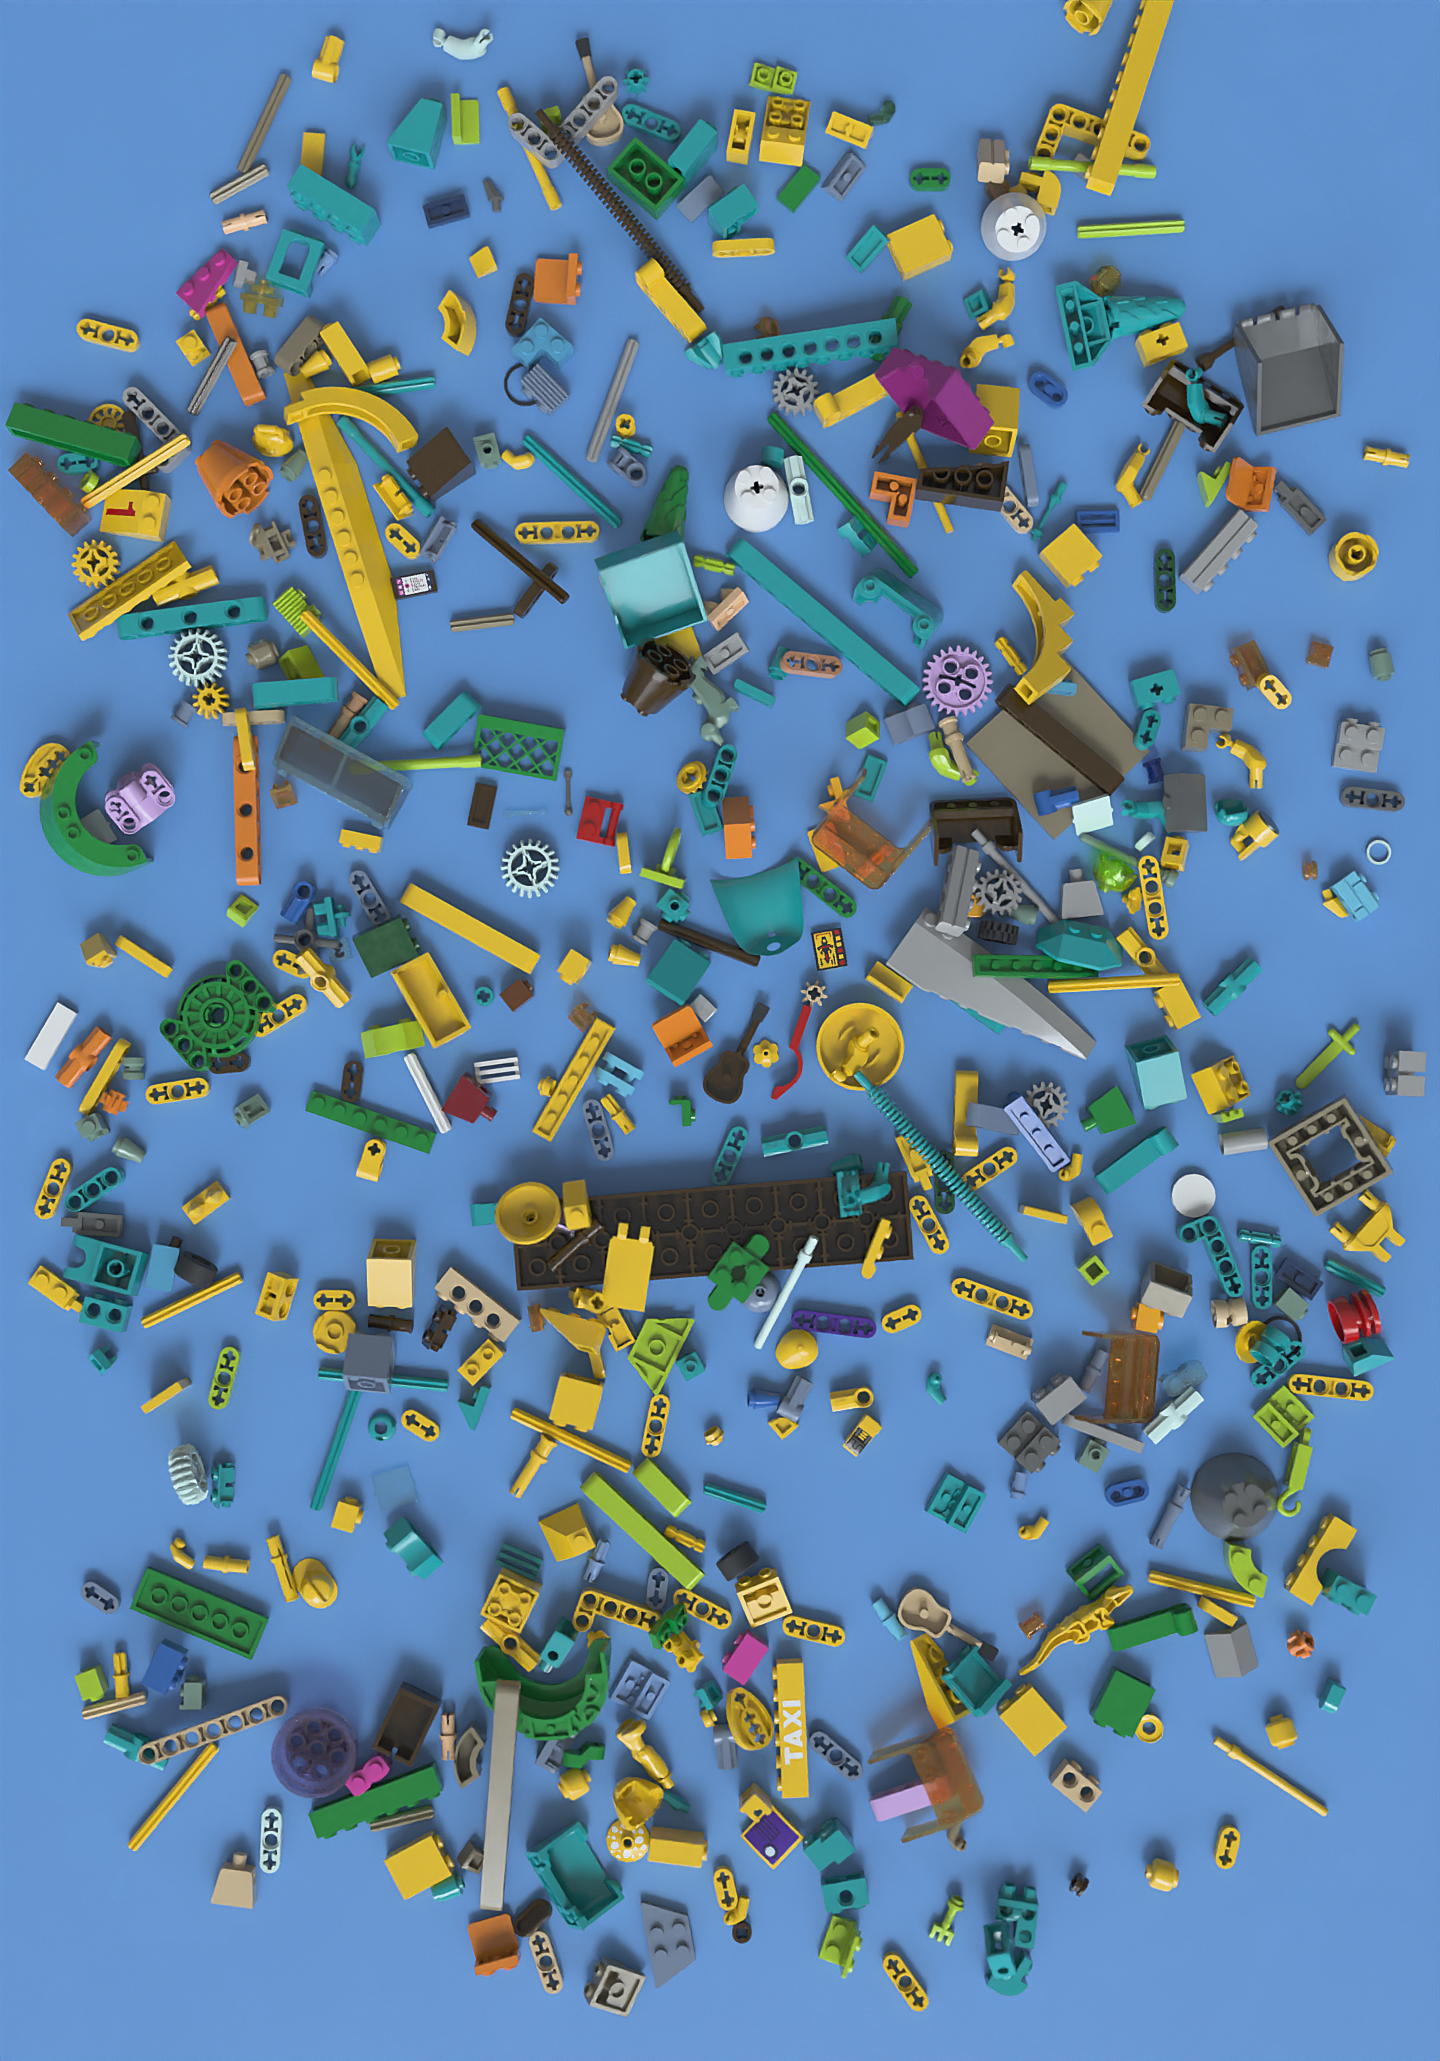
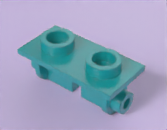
M215 1461V1467L211 1469L214 1489L210 1491V1501L217 1509H220V1503H222V1507H231V1503H233L234 1487L226 1486V1483H234L235 1467L233 1462H224V1466H222L221 1463Z

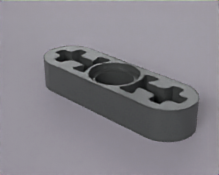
M1348 787L1342 790L1339 796L1343 806L1357 809L1394 813L1401 810L1405 804L1403 795L1394 791ZM1352 792V796L1359 797L1361 792H1363L1361 800L1354 799L1351 803L1348 798H1345V795ZM1368 794H1375L1377 796L1378 802L1375 806L1367 803L1366 798ZM1393 797H1395V801L1399 802L1394 808L1391 803H1384L1383 807H1381L1383 800H1391Z

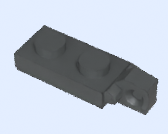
M1280 481L1273 488V491L1279 497L1277 501L1309 536L1327 520L1298 488L1295 489L1293 486L1288 488L1283 481Z
M75 1212L74 1217H61V1226L73 1227L72 1232L76 1234L122 1237L124 1215Z

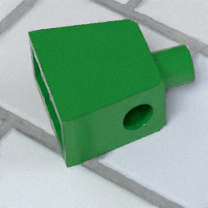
M1118 1086L1111 1087L1086 1106L1090 1116L1080 1120V1124L1085 1132L1096 1127L1100 1134H1106L1137 1123Z

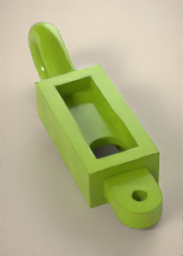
M1303 1427L1299 1442L1294 1441L1284 1480V1484L1288 1487L1277 1499V1510L1285 1517H1292L1301 1509L1300 1501H1296L1295 1508L1292 1510H1286L1283 1502L1291 1494L1298 1490H1303L1313 1449L1309 1445L1311 1429Z

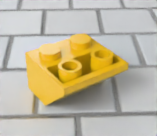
M1234 1055L1191 1074L1208 1114L1231 1107L1251 1095L1249 1086L1243 1078L1240 1066L1235 1060Z

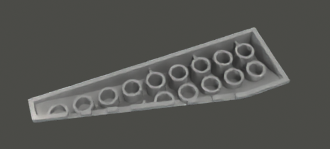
M928 908L923 910L886 963L887 966L923 991L928 993L930 991L934 992L946 1001L950 999L959 1003L960 1007L965 1009L971 1008L977 1011L979 1015L1009 1028L1013 1026L1021 1030V1033L1029 1036L1031 1034L1036 1036L1042 1042L1057 1045L1060 1050L1086 1060L1096 1045V1042L1083 1029L1025 979L973 977L972 955L991 953L963 933L956 937L948 933L936 931L937 915Z

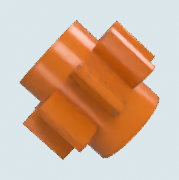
M110 1089L109 1093L103 1092L99 1102L104 1103L102 1109L114 1115H117L119 1111L125 1112L129 1103L124 1100L126 1097L124 1093L114 1089Z
M1299 1630L1290 1633L1291 1637L1287 1639L1288 1651L1293 1656H1296V1658L1301 1656L1305 1659L1311 1656V1651L1315 1649L1313 1637L1305 1631L1300 1633Z

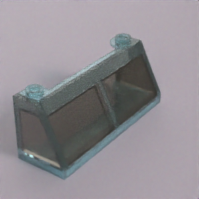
M294 715L287 725L271 763L276 768L275 772L285 778L288 775L295 777L372 820L370 824L380 830L383 827L388 830L390 829L414 785L409 778Z

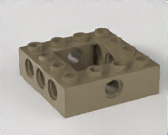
M1346 1094L1268 1139L1269 1146L1315 1217L1393 1173V1167ZM1339 1125L1344 1139H1348L1354 1149L1356 1158L1360 1162L1323 1183L1301 1149V1146L1304 1144L1306 1146L1309 1145L1311 1140L1323 1133L1328 1134L1330 1129Z

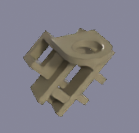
M274 521L271 522L272 526L263 529L260 524L255 523L249 536V543L258 549L262 561L273 558L277 564L291 558L288 550L295 548L296 543L289 529L280 533Z

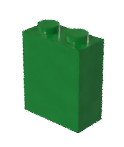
M1112 1665L1091 1708L1090 1715L1094 1719L1093 1722L1103 1728L1106 1725L1113 1728V1732L1123 1738L1126 1735L1133 1738L1156 1691L1151 1684Z

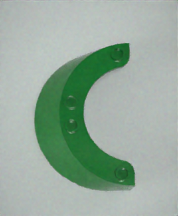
M91 740L63 759L46 780L41 794L39 811L42 830L54 852L73 868L96 876L127 874L153 863V859L146 858L144 851L138 845H113L97 839L84 827L77 813L76 793L78 785L84 774L98 760L96 748L100 747V744Z
M611 1637L595 1639L589 1647L588 1658L581 1671L569 1680L554 1684L537 1682L521 1674L513 1666L501 1647H483L476 1657L474 1664L479 1690L486 1706L495 1712L498 1679L520 1681L518 1732L525 1734L524 1737L542 1741L561 1740L578 1734L580 1730L590 1725L596 1719L605 1703L609 1687L612 1651Z

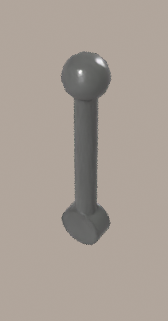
M567 770L564 772V778L566 779V809L564 813L567 816H571L573 814L570 795L572 773Z

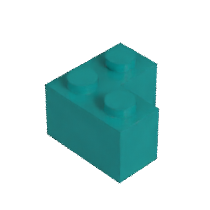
M745 184L739 187L734 186L728 191L727 196L721 200L718 198L710 204V208H708V223L720 240H731L741 233V225L759 213V203Z
M837 1817L833 1820H826L821 1825V1830L816 1834H809L804 1839V1844H802L803 1852L820 1872L834 1860L839 1864L855 1851L853 1836Z

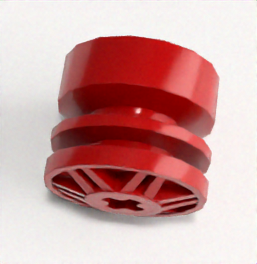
M1366 1289L1359 1290L1358 1295L1355 1292L1350 1293V1304L1344 1296L1328 1300V1312L1332 1325L1343 1344L1358 1340L1359 1330L1365 1337H1369L1371 1332L1373 1334L1381 1332V1322L1377 1306Z

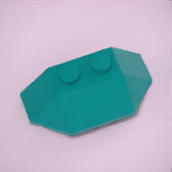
M1078 281L1055 286L1072 372L1094 367L1112 342L1103 298L1081 285Z
M1063 919L1037 931L1035 948L1042 950L1056 961L1099 971L1121 967L1123 948L1107 928Z

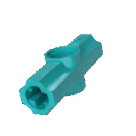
M374 696L360 714L351 720L350 726L333 747L349 759L363 740L371 735L372 729L389 710V707ZM364 722L366 723L365 731L357 732L356 726Z
M1248 957L1233 973H1229L1219 982L1218 987L1202 1002L1204 1008L1213 1016H1217L1231 1001L1236 1000L1247 989L1246 986L1263 971L1257 962Z
M825 1125L760 1138L764 1157L829 1144ZM796 1134L801 1139L800 1145L791 1147L788 1139L791 1135Z
M112 1724L103 1743L124 1752L128 1759L140 1762L138 1758L140 1748L152 1740L142 1733H132L118 1725ZM150 1747L145 1748L144 1755L152 1759L155 1757V1751ZM170 1757L150 1765L163 1771Z

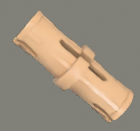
M263 209L246 215L241 213L239 217L221 221L226 235L243 229L248 231L250 227L268 223Z
M449 1712V1722H447V1713H442V1733H440V1740H442L441 1759L447 1760V1751H449V1760H454L455 1739H457V1733H455V1713Z

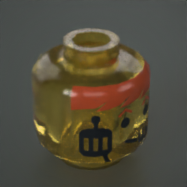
M1111 265L1099 267L1089 280L1090 290L1101 298L1113 295L1121 285V274L1117 268Z

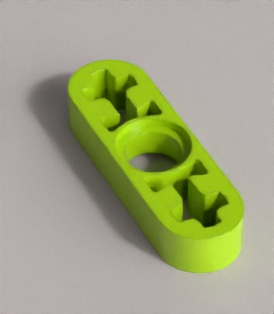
M229 1346L220 1352L208 1397V1403L213 1409L219 1410L229 1404L241 1360V1352L237 1347ZM230 1351H233V1356H236V1359L231 1360L229 1367H234L233 1370L228 1367H221L222 1364L224 1366L227 1365L228 1358L225 1357V1354H228ZM221 1372H228L231 1379L228 1384L220 1382L219 1374ZM216 1385L220 1388H228V1391H222L221 1398L224 1399V1402H221L219 1405L217 1400L214 1399V1396L219 1395L220 1389H216Z

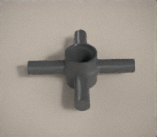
M307 908L304 929L299 930L295 936L274 934L273 939L275 943L295 944L299 951L306 947H310L313 951H316L318 947L338 949L340 945L339 940L318 938L316 933L313 932L315 912L311 908ZM306 937H311L310 943L303 946V940ZM298 965L297 973L306 974L301 966Z

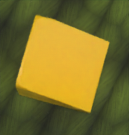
M488 246L482 248L469 258L477 278L498 270Z

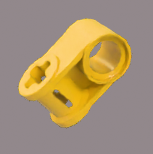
M375 1138L366 1143L358 1165L357 1177L375 1182L379 1181L386 1153V1144L383 1140ZM377 1143V1148L381 1149V1151L374 1154L370 1146Z

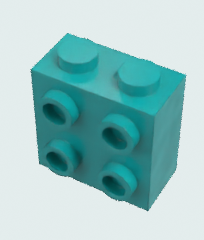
M1328 1567L1320 1580L1323 1586L1321 1595L1337 1605L1342 1602L1341 1605L1357 1616H1359L1360 1612L1368 1616L1377 1595Z

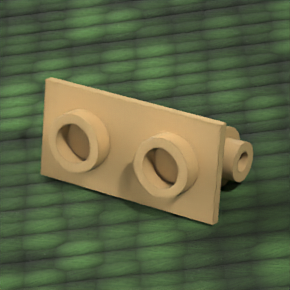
M992 1324L985 1344L1026 1360L1027 1356L1031 1354L1034 1340Z

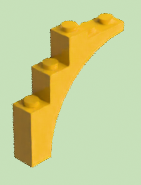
M1025 570L1020 573L1012 587L1022 598L1030 613L1035 628L1036 653L1030 671L1014 689L1029 705L1060 683L1070 672L1071 668L1060 655L1068 649L1073 640L1062 628L1067 625L1075 613L1061 598L1054 601L1034 577Z

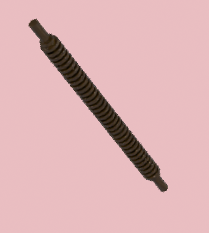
M540 108L535 115L548 130L549 139L551 141L554 140L553 144L555 146L558 145L557 149L561 150L560 153L562 155L567 153L564 156L565 159H569V164L573 163L572 167L574 169L578 167L576 172H581L579 175L581 178L585 176L584 182L589 180L587 186H592V192L597 190L594 193L596 196L601 194L598 199L600 201L604 199L602 201L603 205L608 203L606 209L612 208L609 212L610 214L615 213L613 215L615 219L619 217L618 223L623 221L620 226L622 228L627 226L624 231L626 233L630 231L629 237L634 235L632 238L633 242L638 240L635 244L637 246L642 244L639 249L641 251L646 249L643 252L644 255L649 253L646 258L648 260L653 258L658 262L664 271V277L668 276L666 278L667 281L671 280L670 284L672 286L675 285L674 289L679 290L678 293L681 297H685L698 314L705 309L704 306L691 292L693 290L690 287L691 283L685 284L687 279L686 277L681 279L684 276L682 273L677 275L680 270L678 268L675 271L673 270L676 267L675 264L670 266L673 261L671 259L666 261L669 258L668 255L663 257L665 254L664 250L659 253L661 247L655 248L658 243L656 241L651 243L654 238L650 237L648 239L650 233L644 234L646 228L641 229L643 226L641 223L637 225L638 219L633 221L635 215L629 216L632 211L630 209L626 211L628 206L624 205L622 207L624 202L623 200L618 202L620 197H615L617 194L615 191L610 193L613 188L609 187L607 189L609 183H604V177L599 179L602 175L601 173L596 175L598 170L596 168L593 169V164L588 166L591 161L589 159L584 161L587 156L585 154L582 155V150L577 152L579 147L578 145L574 146V140L571 141L572 138L570 136L566 137L568 133L566 131L563 132L564 128L559 127L558 124L555 125Z

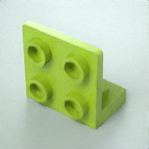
M832 1914L818 1954V1958L839 1965L842 1978H846L847 1973L852 1972L855 1959H853L854 1953L860 1950L862 1944L858 1922Z

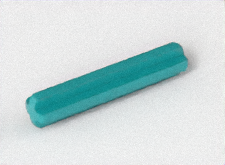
M1328 1258L1324 1264L1326 1270L1362 1289H1366L1377 1297H1382L1386 1291V1288L1381 1284L1331 1258Z
M706 1482L703 1489L705 1495L760 1513H764L767 1502L709 1482Z

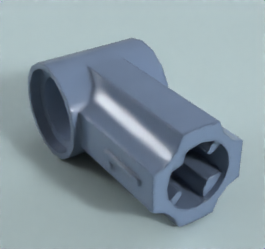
M796 1375L787 1395L783 1396L776 1413L796 1422L804 1408V1402L813 1383Z
M717 1724L713 1727L714 1744L717 1746L718 1767L723 1770H731L736 1768L738 1763L736 1742L729 1724Z

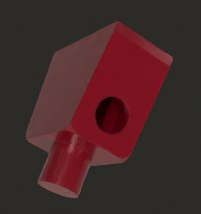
M468 1072L462 1075L441 1109L443 1112L473 1124L480 1115L491 1122L498 1110L488 1105L492 1093Z

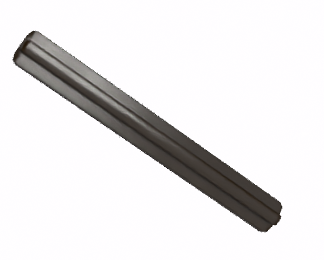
M663 918L658 923V931L679 939L682 938L687 942L750 966L757 967L761 959L760 955L748 954L742 948L674 922L669 923Z

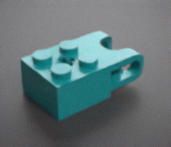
M74 1235L73 1245L84 1250L86 1260L79 1268L66 1267L63 1277L122 1294L138 1296L150 1256L149 1253L82 1235ZM118 1266H122L121 1272L117 1271Z

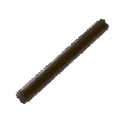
M475 519L471 524V528L557 601L561 604L566 603L570 596L564 589L480 519Z

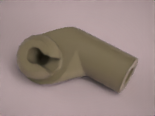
M953 1816L946 1837L954 1850L962 1852L967 1847L966 1841L959 1832L963 1820Z

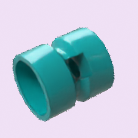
M1266 1326L1260 1335L1261 1340H1256L1249 1352L1258 1362L1273 1368L1281 1357L1279 1353H1284L1291 1341L1277 1328Z

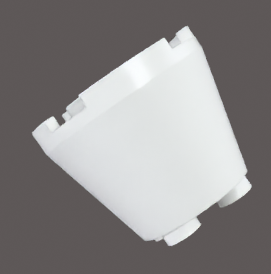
M1019 192L1003 194L993 200L984 211L981 220L983 241L990 252L1001 259L1017 261L1027 258L1040 247L1044 240L1047 226L1046 217L1040 204L1029 195ZM1019 223L1020 227L1024 229L1023 232L1014 233L1011 229L1012 225L1016 226Z
M753 465L739 470L730 478L724 491V507L728 517L736 525L745 529V531L763 532L775 527L783 518L788 508L789 494L787 486L779 474L768 467ZM754 486H756L758 494H756L755 490H752Z

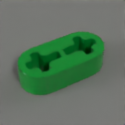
M919 168L912 171L909 184L915 191L940 192L949 187L951 176L946 169ZM917 176H921L922 184H917ZM938 176H942L944 179L943 184H939Z

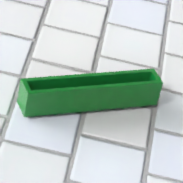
M14 402L5 424L12 436L125 468L135 464L142 447L137 437L130 432H118L109 426L100 427L88 420L79 421L67 414L63 416L55 414L49 409L40 410L28 403L19 404Z
M433 1761L375 1783L361 1795L354 1796L352 1793L312 1807L308 1816L317 1839L322 1837L329 1839L337 1835V1831L343 1829L350 1831L356 1828L358 1823L364 1821L371 1823L377 1820L379 1815L385 1813L387 1816L398 1812L400 1807L406 1805L408 1808L420 1803L419 1800L428 1798V1800L434 1799L441 1795L440 1792L444 1788V1783L437 1764Z

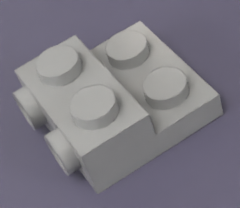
M1346 718L1345 722L1342 721L1337 726L1331 767L1376 773L1379 752L1383 747L1385 728H1381L1380 723L1367 722L1366 725L1358 724L1359 720Z

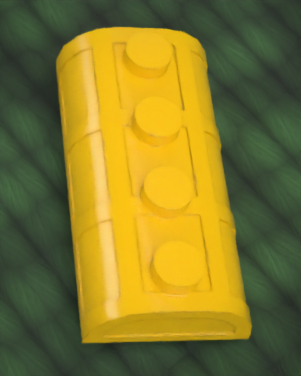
M429 952L390 972L433 1049L442 1046L472 1028Z

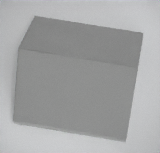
M1247 1623L1204 1634L1216 1678L1243 1677L1258 1667Z

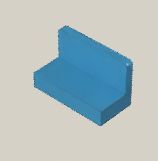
M157 1242L153 1244L145 1284L146 1288L172 1291L175 1278L173 1269L178 1262L179 1248L165 1246V1244Z

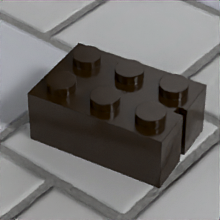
M403 1681L371 1748L390 1756L395 1747L397 1751L393 1759L411 1767L443 1700Z

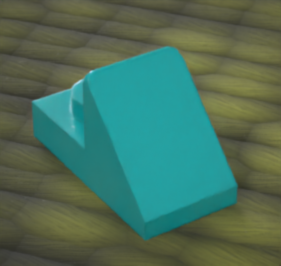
M483 1384L481 1388H476L472 1400L476 1401L475 1404L463 1399L457 1400L469 1428L474 1431L477 1428L491 1390V1386Z

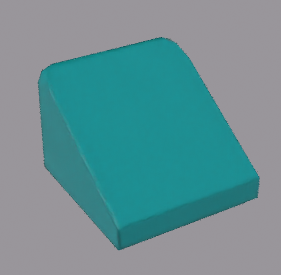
M981 289L963 299L971 320L980 317L992 309L991 299L985 290Z

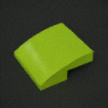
M1282 1384L1256 1410L1252 1417L1282 1448H1285L1299 1435V1431L1314 1418V1415Z

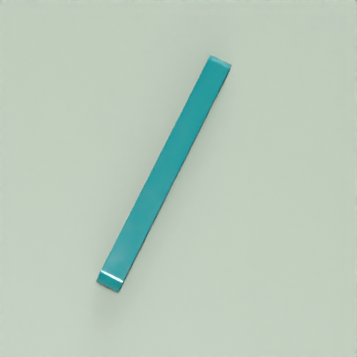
M739 538L725 554L731 562L900 705L906 707L920 691L910 679L744 539Z

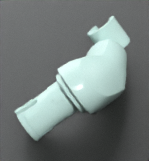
M436 28L432 41L434 46L441 47L443 45L445 52L460 60L476 59L486 53V46L493 40V35L491 33L486 37L489 30L482 29L477 37L461 40L449 35L445 39L446 33L442 29Z

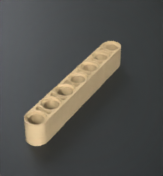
M276 1694L152 1740L140 1748L138 1758L143 1764L150 1765L277 1718L287 1711L289 1701L286 1696ZM274 1700H281L284 1703V1709L281 1711L274 1710L272 1707ZM257 1707L262 1710V1718L255 1719L252 1717L251 1710ZM236 1715L240 1717L241 1725L239 1727L231 1725V1716ZM212 1723L217 1724L220 1727L219 1734H211L208 1729L209 1725ZM188 1732H196L199 1738L198 1741L195 1743L188 1741ZM169 1739L174 1740L177 1743L176 1750H168L166 1741ZM150 1747L154 1749L155 1757L152 1759L147 1758L144 1755L145 1748Z

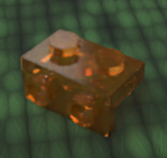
M1255 640L1235 647L1229 652L1230 663L1234 668H1237L1240 674L1238 675L1239 682L1242 687H1246L1247 691L1257 687L1256 681L1261 674L1270 673Z

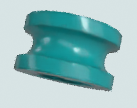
M480 987L474 993V1000L478 1005L489 1006L494 1000V993L488 987ZM485 990V993L490 994V999L487 998L488 1001L485 1003L483 1000L478 999V995H481L480 992Z

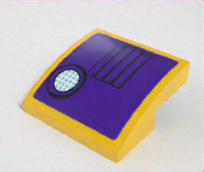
M772 1804V1812L769 1815L762 1812L758 1817L760 1821H754L740 1836L772 1869H775L805 1837Z

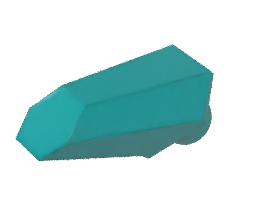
M662 1788L664 1792L663 1799L673 1810H681L684 1813L689 1812L691 1806L685 1803L683 1798Z

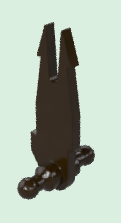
M912 406L902 418H898L887 432L881 444L876 446L872 459L889 444L888 450L878 464L890 458L889 455L899 448L913 432L916 434L921 429L924 411L921 407Z

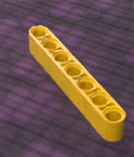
M409 883L399 901L530 975L541 957L538 953L412 883Z

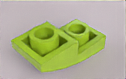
M755 62L748 86L764 91L792 95L798 73L779 66L774 69Z

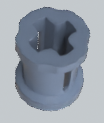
M181 700L180 708L170 718L187 729L189 720L198 710L184 700Z

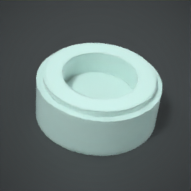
M1147 832L1135 844V848L1142 852L1156 837L1151 832Z

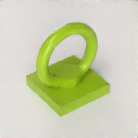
M675 827L672 831L662 864L657 863L656 869L648 866L642 867L639 876L680 889L685 886L686 878L674 875L676 868L672 867L682 835L680 827Z

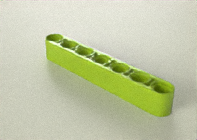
M594 1471L582 1483L580 1489L686 1589L691 1591L706 1575L691 1558L666 1537L661 1530L597 1471Z

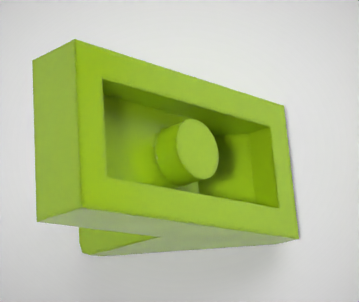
M1228 461L1222 467L1218 465L1212 477L1201 471L1197 475L1203 503L1207 508L1214 501L1230 473L1231 463Z

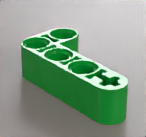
M1181 1603L1114 1624L1111 1628L1106 1629L1112 1651H1121L1178 1633L1180 1636L1191 1635L1199 1629L1192 1608L1187 1603Z

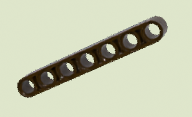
M1008 683L994 700L995 703L1099 790L1111 796L1125 778L1035 702L1028 705L1014 689L1015 686Z

